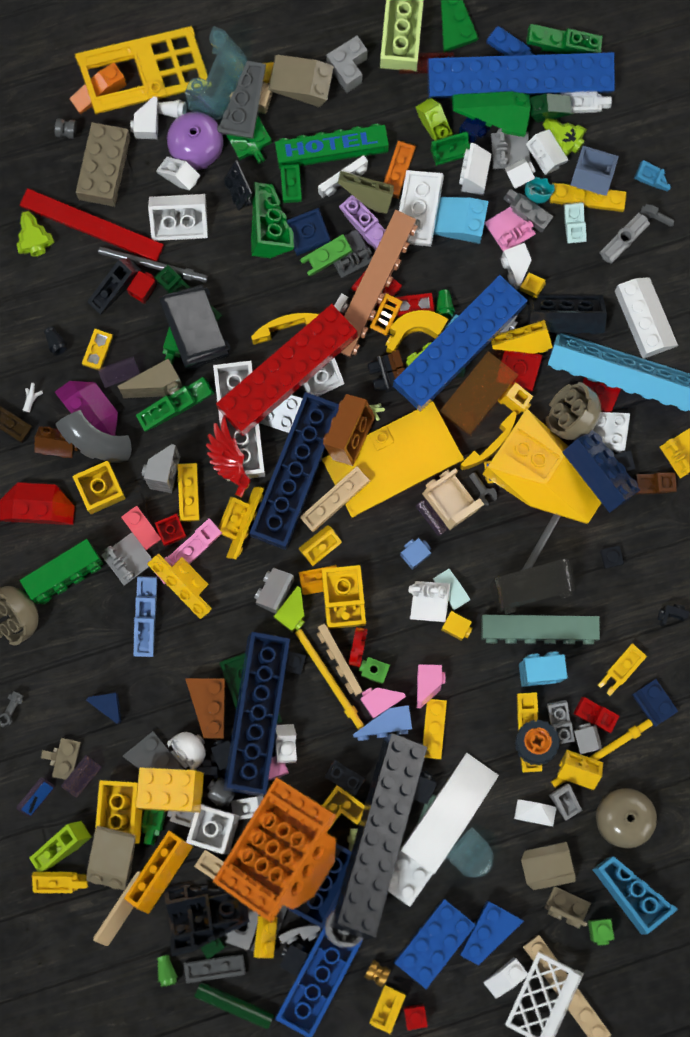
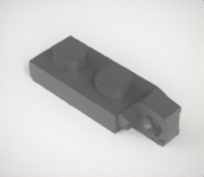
M512 189L503 198L511 204L512 212L527 222L531 221L534 228L540 232H543L553 218L552 215L521 193L518 194Z

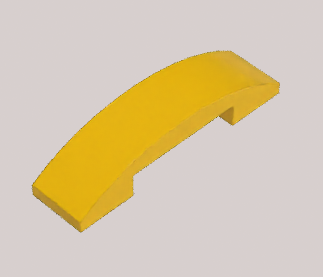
M296 313L274 319L259 328L251 336L252 343L255 345L271 340L270 333L302 323L307 325L319 314Z
M513 411L501 423L499 428L503 433L481 455L473 451L461 463L460 468L466 470L475 467L493 456L509 436L517 413Z
M537 692L517 694L519 731L525 723H529L531 720H538ZM521 758L522 772L542 771V764L540 766L530 765V763L524 762Z

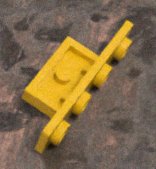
M254 487L248 503L230 497L218 527L222 532L221 535L233 540L227 553V558L237 559L243 549V541L249 535L250 523L256 517V508L263 499L264 488Z
M157 554L147 563L200 619L212 610L199 596L209 584L183 557L172 567L160 554Z

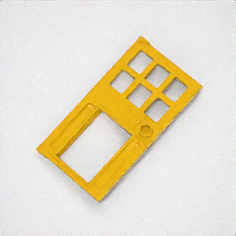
M192 26L75 53V58L80 66L95 114L147 102L153 97L161 99L210 86ZM186 37L189 47L174 50L171 40ZM166 42L169 52L154 55L151 45ZM191 53L194 63L179 66L176 56ZM171 58L174 68L159 71L156 61ZM135 60L143 86L96 97L88 73L89 69L110 65L113 62ZM197 69L200 79L185 83L182 72ZM177 74L180 84L165 88L162 77Z

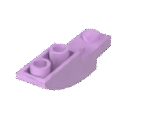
M352 195L339 208L360 235L376 251L386 230L378 223V219Z

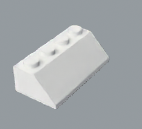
M635 278L619 284L615 294L642 358L645 359L677 347V341L650 278Z

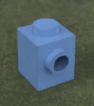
M418 538L414 541L412 539L404 546L406 549L400 554L413 570L431 555L429 551L431 547L425 540L421 541Z

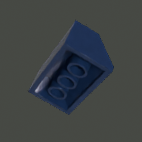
M336 843L335 862L314 897L295 909L288 907V910L323 929L327 917L331 914L337 903L351 851Z

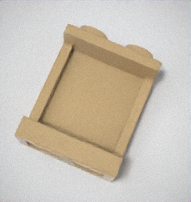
M456 468L451 472L446 470L439 476V480L433 479L426 484L427 489L422 493L449 530L476 513L484 505L480 498L474 501L455 476L458 472Z

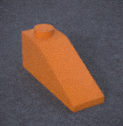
M114 62L91 78L96 97L115 93L127 86L123 74ZM86 85L81 87L70 98L79 114L93 107Z

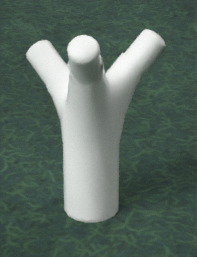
M31 383L30 391L28 388L25 389L26 401L23 411L29 413L34 400L43 394L42 391L34 393L35 383Z

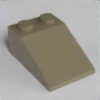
M276 55L268 90L320 107L327 101L334 66L318 60Z
M167 359L118 385V388L123 398L162 397L169 394L172 395L182 388V384L171 362Z
M97 826L86 881L109 886L113 889L125 890L132 870L136 835Z

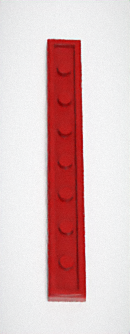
M28 188L20 203V207L152 261L157 262L164 247L162 243Z

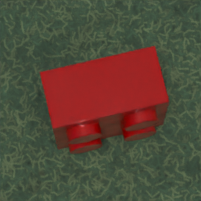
M177 514L155 522L164 546L187 538Z

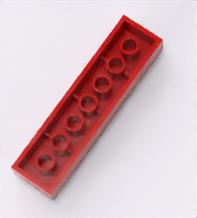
M331 304L216 403L218 410L242 436L246 435L358 338V331Z

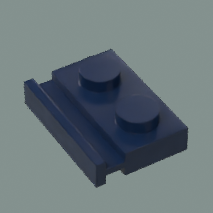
M657 679L632 694L646 717L652 722L653 727H656L678 712Z

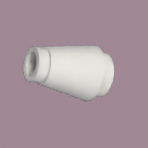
M181 100L159 102L158 113L178 118L186 113V103Z

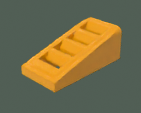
M386 293L370 328L388 336L390 327L394 323L403 301ZM390 301L396 304V308L387 305L386 302ZM386 308L388 310L393 311V314L391 315L389 313H386L383 311V309ZM380 315L390 318L389 322L381 319ZM377 322L386 325V328L384 329L376 325Z

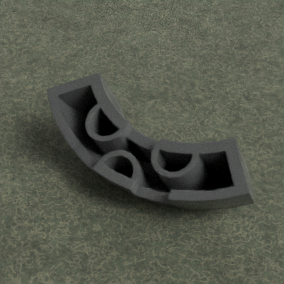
M81 410L65 416L56 423L59 432L69 444L72 443L80 449V453L89 458L108 460L109 463H121L128 461L131 456L132 448L128 435L113 436L101 432L87 421Z

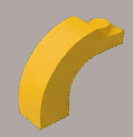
M426 310L413 311L401 316L390 327L392 335L385 344L387 346L386 352L391 354V352L396 351L402 340L413 332H424L436 339L444 331L448 324V319L438 313Z

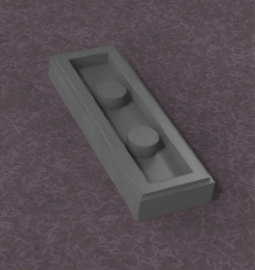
M243 954L184 963L186 983L246 975Z

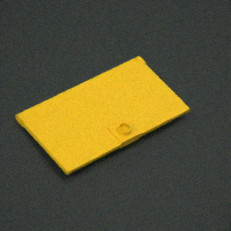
M434 402L429 403L421 412L415 410L367 435L353 466L334 461L330 455L322 458L335 485L356 466L370 480L363 489L345 504L352 518L464 460Z

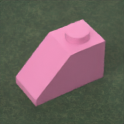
M418 665L417 708H422L441 690V685L445 684V672H442V665Z
M371 687L362 693L363 697L360 700L374 719L406 698V695L401 692L381 688L373 690Z

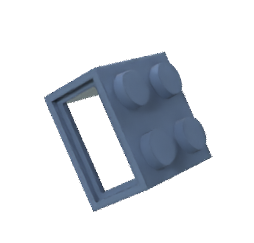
M583 146L571 186L607 196L619 156Z

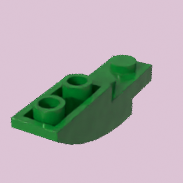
M530 24L528 27L527 44L542 47L541 51L560 54L601 53L602 36L572 29L561 31Z

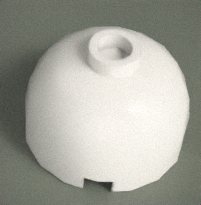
M182 732L167 742L168 747L172 745L174 749L171 751L172 755L185 769L189 766L190 770H195L204 761L205 748L203 745L205 742L200 735L195 736L190 732Z

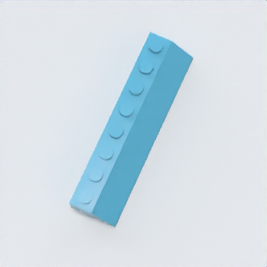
M560 333L556 335L548 365L553 369L565 370L574 376L581 375L587 377L592 382H603L608 387H618L630 394L637 393L645 399L659 400L664 405L671 404L683 411L690 410L689 373L568 334Z

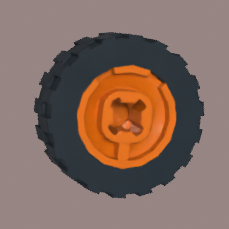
M531 720L519 729L515 740V748L518 751L519 757L524 762L540 766L541 764H547L548 761L554 758L559 749L560 738H558V732L548 722Z

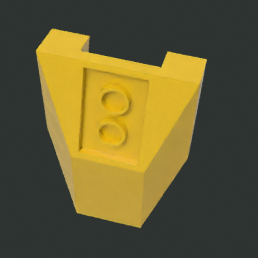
M528 409L522 414L505 442L483 472L484 476L528 506L588 524L601 504L598 497L562 453L568 445L551 432Z

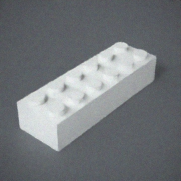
M251 361L213 365L217 402L253 372ZM219 411V420H220V429H221L222 418L225 417V416ZM226 419L231 438L236 439L239 450L245 455L243 468L249 478L265 477L259 423L246 435L242 436Z

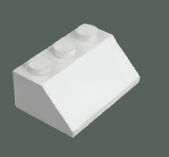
M205 194L149 197L148 209L152 240L208 238Z

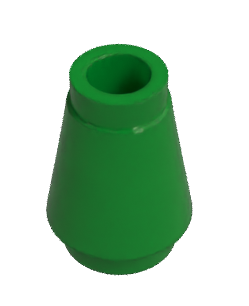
M441 290L438 292L436 313L450 319L455 312L450 291Z

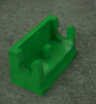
M463 132L431 142L430 150L435 165L438 166L464 158L466 149H470L471 145L468 143V133Z

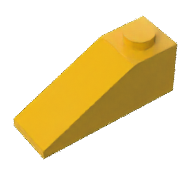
M545 320L498 334L491 341L493 349L535 354L538 352L543 353L553 348Z

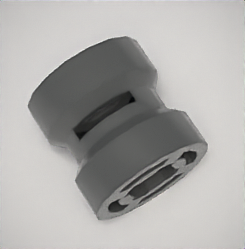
M57 118L55 136H67L69 139H75L77 121H64V119Z

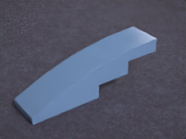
M155 576L137 577L134 656L153 657L157 602V577Z

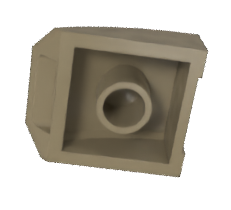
M567 842L524 851L521 861L526 883L533 890L576 882Z

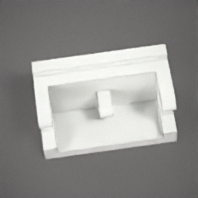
M550 130L535 134L526 144L545 175L559 169V165L568 161V158Z

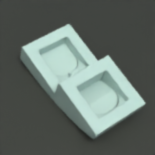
M584 203L564 204L567 243L586 242Z
M450 569L433 578L435 583L450 584L448 602L453 610L471 600Z

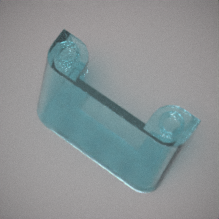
M213 26L209 39L212 46H214L212 51L217 55L207 79H192L186 88L185 94L189 110L207 114L213 119L218 120L223 118V114L227 110L230 103V95L238 85L239 78L247 63V57L223 29Z

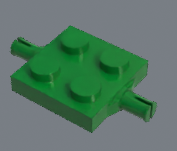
M258 115L253 139L226 135L240 160L254 155L258 164L265 161L261 150L271 144L272 140Z

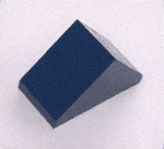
M117 693L92 696L86 699L87 702L119 725L122 722Z

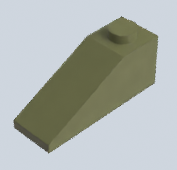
M340 171L338 183L367 208L377 213L387 214L393 196V185Z

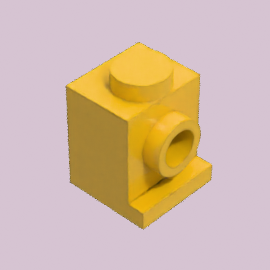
M515 382L506 391L499 403L501 405L505 404L518 415L529 409L531 406L529 402L533 396Z

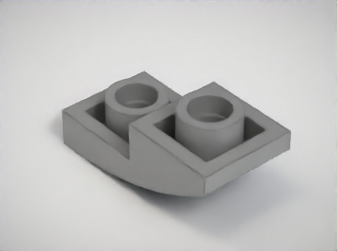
M567 701L547 703L550 724L558 732L559 744L574 742Z
M317 925L300 926L288 930L278 937L282 944L284 942L290 944L298 939L297 934L300 933L303 940L308 938L310 941L319 935L318 931L321 928Z

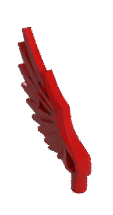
M223 417L221 431L217 423L214 424L216 439L211 434H208L212 445L206 444V447L211 451L207 455L213 459L210 460V464L215 465L213 469L219 471L218 475L224 479H230L231 482L239 486L235 495L242 498L251 480L243 468L245 455L239 450L236 439L231 438L226 417Z

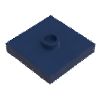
M319 208L286 220L288 226L293 231L294 250L297 256L331 242Z

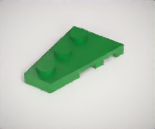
M441 0L443 53L476 42L478 37L463 0Z

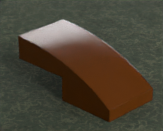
M675 473L634 475V480L640 489L636 494L677 492Z

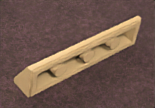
M141 871L136 872L94 936V941L105 946L111 943L134 908L124 897Z

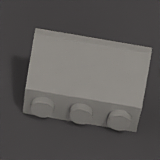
M171 444L149 458L147 465L144 464L142 476H144L150 489L168 493L173 492L180 460L176 445Z

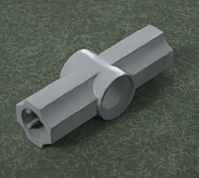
M638 213L600 251L602 258L612 264L650 225L648 219L643 214ZM621 236H627L629 241H623Z

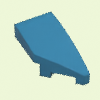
M643 160L634 179L658 189L670 190V185L667 184L664 176V169L660 170V168Z

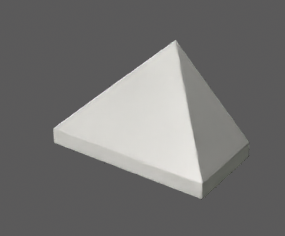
M518 799L514 819L553 827L556 807Z

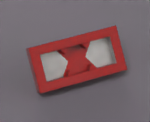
M432 293L395 297L403 301L397 317L418 310L434 312Z

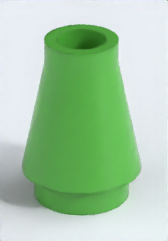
M169 955L158 957V982H160L161 987L176 984V978L178 977Z

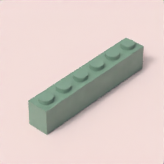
M482 615L481 640H486L488 644H496L498 640H505L506 644H517V640L525 641V644H536V641H544V644H556V641H563V644L571 645L575 644V641H583V645H594V641L600 640L599 616Z

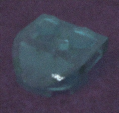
M473 828L452 847L446 856L464 876L469 878L482 877L493 866V851L491 847Z

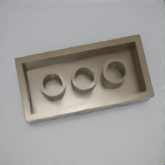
M91 123L76 189L79 200L115 207L131 138L128 129Z

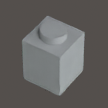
M590 723L579 726V730L574 731L580 754L602 749L596 726L591 727Z

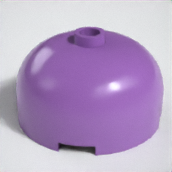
M189 112L179 116L171 124L167 135L170 155L174 159L186 161L194 170L207 168L216 159L218 160L223 150V136L217 130L219 125L212 117L201 112Z

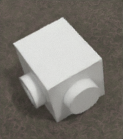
M525 158L505 168L514 188L535 179L533 173L536 171L531 161L527 163Z

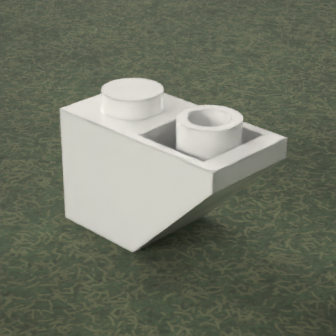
M525 243L504 250L501 258L502 266L504 269L507 268L509 272L508 280L511 285H514L516 290L520 288L531 263V257Z

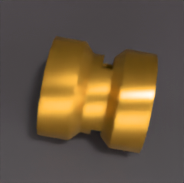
M373 960L364 978L374 980L378 986L382 987L391 969L379 965V962Z

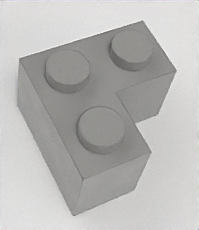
M356 36L326 55V63L334 66L332 73L346 93L362 83V73L357 68V65L367 60V49L359 37Z

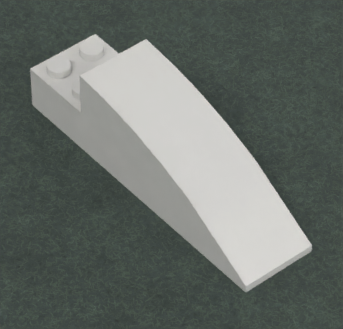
M468 753L465 754L421 820L399 849L388 889L391 894L409 907L412 905L432 874H435L498 778V774Z

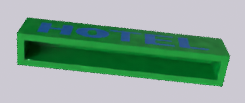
M373 124L370 127H354L347 131L339 129L327 134L320 132L314 136L301 135L295 139L282 138L275 142L278 166L281 169L280 165L299 164V166L361 157L363 155L387 153L389 144L385 125Z

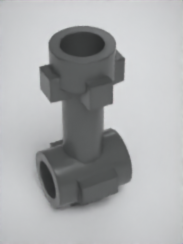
M14 691L12 694H9L8 699L11 701L5 713L0 715L1 727L5 728L12 725L11 716L17 704H22L23 695Z

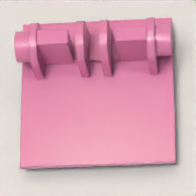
M511 207L484 222L503 251L521 244L536 234L532 229L534 227L532 222L523 220L512 212L513 209Z

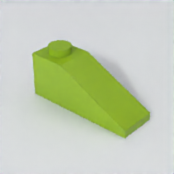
M82 821L69 823L30 857V860L37 872H45L79 849L91 836Z

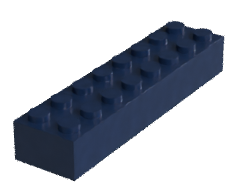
M305 392L251 528V537L287 550L326 450L323 444L324 436L331 428V421L339 410V404Z
M251 632L248 635L223 790L256 796L266 795L290 642L288 638Z

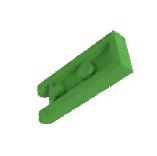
M341 235L303 257L300 261L302 264L308 261L311 263L313 269L308 271L307 274L312 276L352 253L353 250L346 237Z

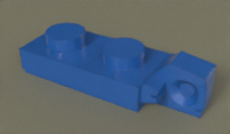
M499 26L496 27L487 39L489 45L505 56L534 55L530 52L531 49Z

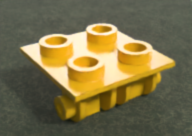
M689 428L660 446V449L680 479L690 473Z

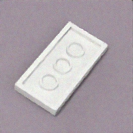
M406 170L399 211L415 218L417 221V231L414 236L410 235L408 240L411 245H432L444 178L443 173Z

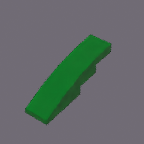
M202 377L188 387L184 386L172 395H166L138 413L136 417L146 432L190 409L213 395L214 392L206 378Z

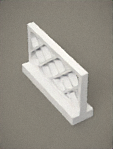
M538 952L505 1025L526 1037H537L532 1034L530 1026L540 1023L542 1028L540 1037H555L584 973L573 970ZM540 959L548 962L550 970L540 973L538 967ZM562 969L569 973L565 981L558 982L555 974L556 970ZM551 972L555 984L545 987L541 975ZM538 977L542 988L532 991L530 981L532 978ZM556 986L559 996L557 999L550 1001L546 989ZM543 991L547 1002L537 1005L533 994ZM530 995L534 1006L524 1009L521 1000L523 997ZM548 1005L551 1014L549 1017L542 1019L538 1007ZM535 1009L538 1021L529 1023L525 1012ZM522 1013L525 1025L517 1026L512 1023L514 1016Z

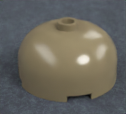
M581 382L575 385H566L550 402L549 406L552 408L549 416L546 417V425L551 432L566 440H577L583 435L589 434L597 425L601 415V402L598 395ZM564 402H567V403H569L570 405H572V406H571V409H570L569 407H567L566 405H564L563 403H564Z
M13 586L0 587V619L7 615L10 617L0 623V638L4 635L9 640V644L19 645L35 632L38 625V612L34 602L23 590ZM21 629H23L22 632H20V633H18V634H13V633H17L18 631H20Z
M624 788L608 793L601 800L596 811V820L600 834L607 842L620 848H635L647 842L653 835L657 824V815L653 803L646 795L634 789ZM629 814H631L632 822L627 820Z

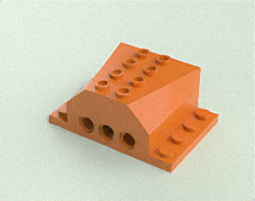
M276 777L213 882L272 923L282 905L295 909L316 894L335 862L336 839L329 835L327 831L337 815Z

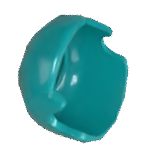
M535 177V179L525 184L526 196L535 203H545L552 197L555 185H550L547 178L540 179Z

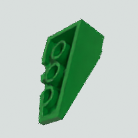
M509 91L454 94L452 96L454 112L473 120L478 118L485 121V125L489 127L494 125L501 128V132L505 134L525 137L531 109L529 94Z
M254 183L251 235L252 256L272 258L294 249L292 228L287 224V217L281 210L279 198L271 184Z

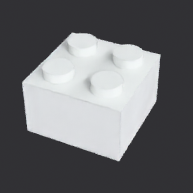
M201 804L200 813H195L186 843L221 854H229L240 815Z

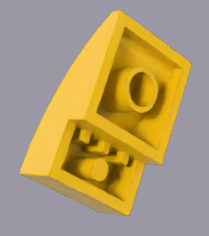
M361 566L322 569L327 628L365 626L366 618Z

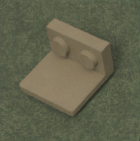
M553 886L544 908L549 910V915L560 920L563 916L567 918L566 923L580 928L581 925L585 927L587 925L584 922V918L591 903Z

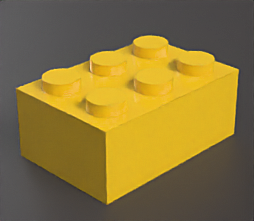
M140 768L136 808L200 813L204 773L195 770Z
M99 782L96 827L101 826L136 835L135 843L140 844L143 809L136 808L138 783Z

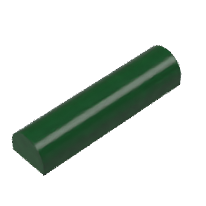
M202 982L195 994V998L265 1029H269L274 1014Z

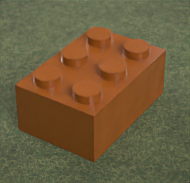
M346 394L339 403V410L331 421V428L325 434L323 444L332 460L353 466L372 426L375 415L366 399Z

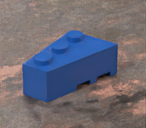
M486 901L475 922L476 926L469 933L459 954L479 965L524 921Z

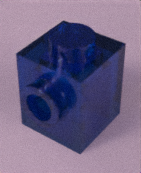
M467 117L460 126L458 134L467 132L469 136L468 141L475 143L479 137L482 138L488 130L486 128L487 125H485L486 122L478 118L473 120Z

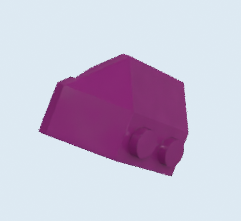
M69 381L55 391V394L70 413L81 410L87 421L96 429L116 436L118 412L95 382Z

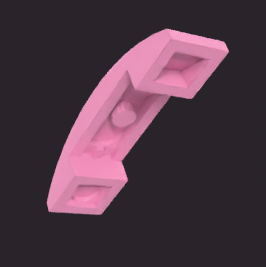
M209 518L195 530V533L164 559L171 567L181 557L191 564L222 532Z

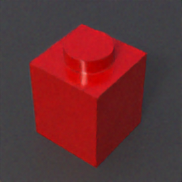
M139 271L127 288L129 295L145 304L157 286L154 276L148 272L142 273Z
M423 1004L404 1007L407 1030L427 1027Z

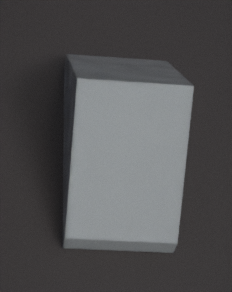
M564 784L549 794L551 800L566 821L582 811L569 784Z

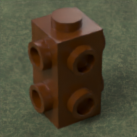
M39 426L35 435V453L72 458L74 452L78 451L76 446L72 443L69 444L58 429Z

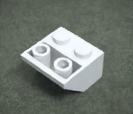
M471 143L470 149L465 151L459 184L462 185L461 191L483 195L491 153L474 143Z

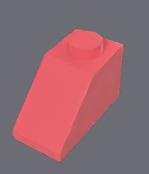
M137 506L121 517L146 551L161 540Z

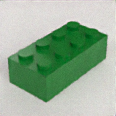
M86 539L19 581L30 599L37 605L40 603L43 605L49 602L54 594L57 593L59 595L65 592L70 584H78L85 579L84 576L88 573L94 574L99 571L103 562L92 544Z

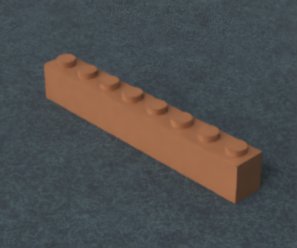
M395 210L344 315L358 331V338L340 352L349 358L352 355L356 356L360 348L358 343L361 337L365 338L369 328L366 326L369 320L373 321L377 313L375 308L377 304H381L385 296L383 291L385 287L390 286L393 280L391 275L394 269L398 270L402 260L399 258L402 252L406 253L410 245L408 242L410 235L414 236L418 228L415 218L398 210Z

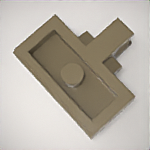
M61 738L59 748H54L53 752L42 751L41 758L51 760L50 765L54 766L52 777L72 781L81 742Z

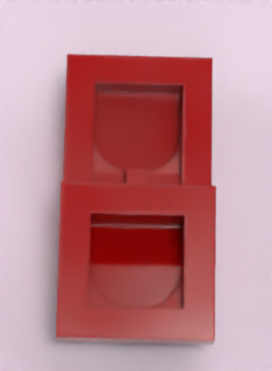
M585 697L581 698L573 713L608 733L612 732L620 717Z

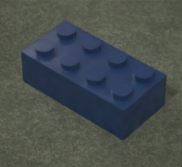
M594 430L578 438L562 451L609 513L640 491L637 482L628 475L624 465L617 461L613 451L606 447L601 436L595 433Z

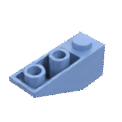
M409 705L387 709L354 733L353 738L358 737V741L369 740L371 735H377V738H384L392 732H396L397 735L408 734V730H412Z

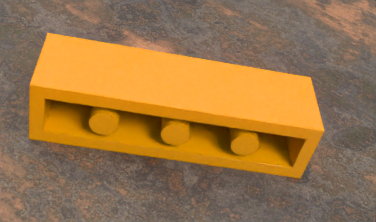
M168 831L124 899L137 909L149 914L193 846Z

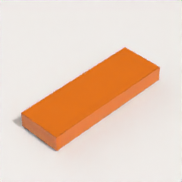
M401 141L397 142L384 183L394 186L392 197L398 199L405 181L406 170L409 169L416 147Z

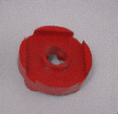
M356 627L349 665L360 667L362 660L360 655H363L365 641L362 640H366L368 629Z

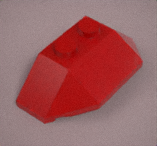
M16 483L0 499V521L60 525L74 524L75 506L55 484Z

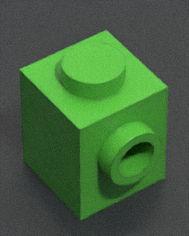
M603 918L588 921L591 941L597 942V945L609 944V940H614L611 919Z

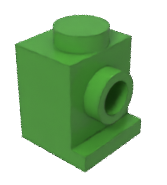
M368 657L367 661H362L359 671L362 672L361 677L383 685L390 665ZM372 666L377 667L378 671L376 673L370 671Z

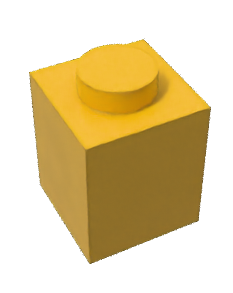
M451 611L441 630L462 641L464 637L468 638L473 628L470 627L471 621Z

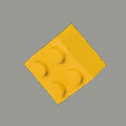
M108 460L73 476L90 514L126 499Z

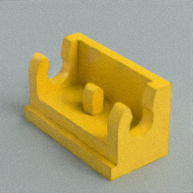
M569 750L565 751L559 764L561 768L557 773V777L594 790L602 777L603 762Z
M384 985L370 1024L391 1034L405 999V993Z

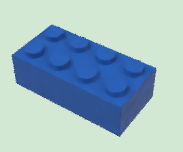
M442 899L394 960V963L427 989L476 925L449 902Z

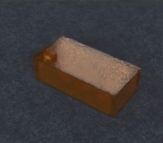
M488 351L440 410L441 414L471 437L518 379V374Z

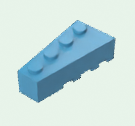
M614 856L606 858L592 869L641 934H649L678 910L659 893L652 890L647 883L635 876L631 870Z

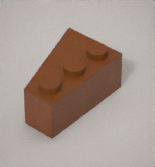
M185 678L203 737L205 739H225L226 680Z

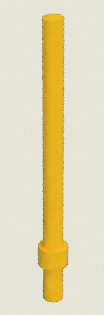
M302 629L296 631V636L346 710L344 712L347 717L351 718L358 730L363 728L365 725L359 718L357 709L354 705L350 704Z
M647 719L638 726L634 725L628 729L629 732L589 758L600 760L632 738L635 740L641 736L643 731L653 726L650 719ZM558 777L551 781L554 788L566 782V780Z

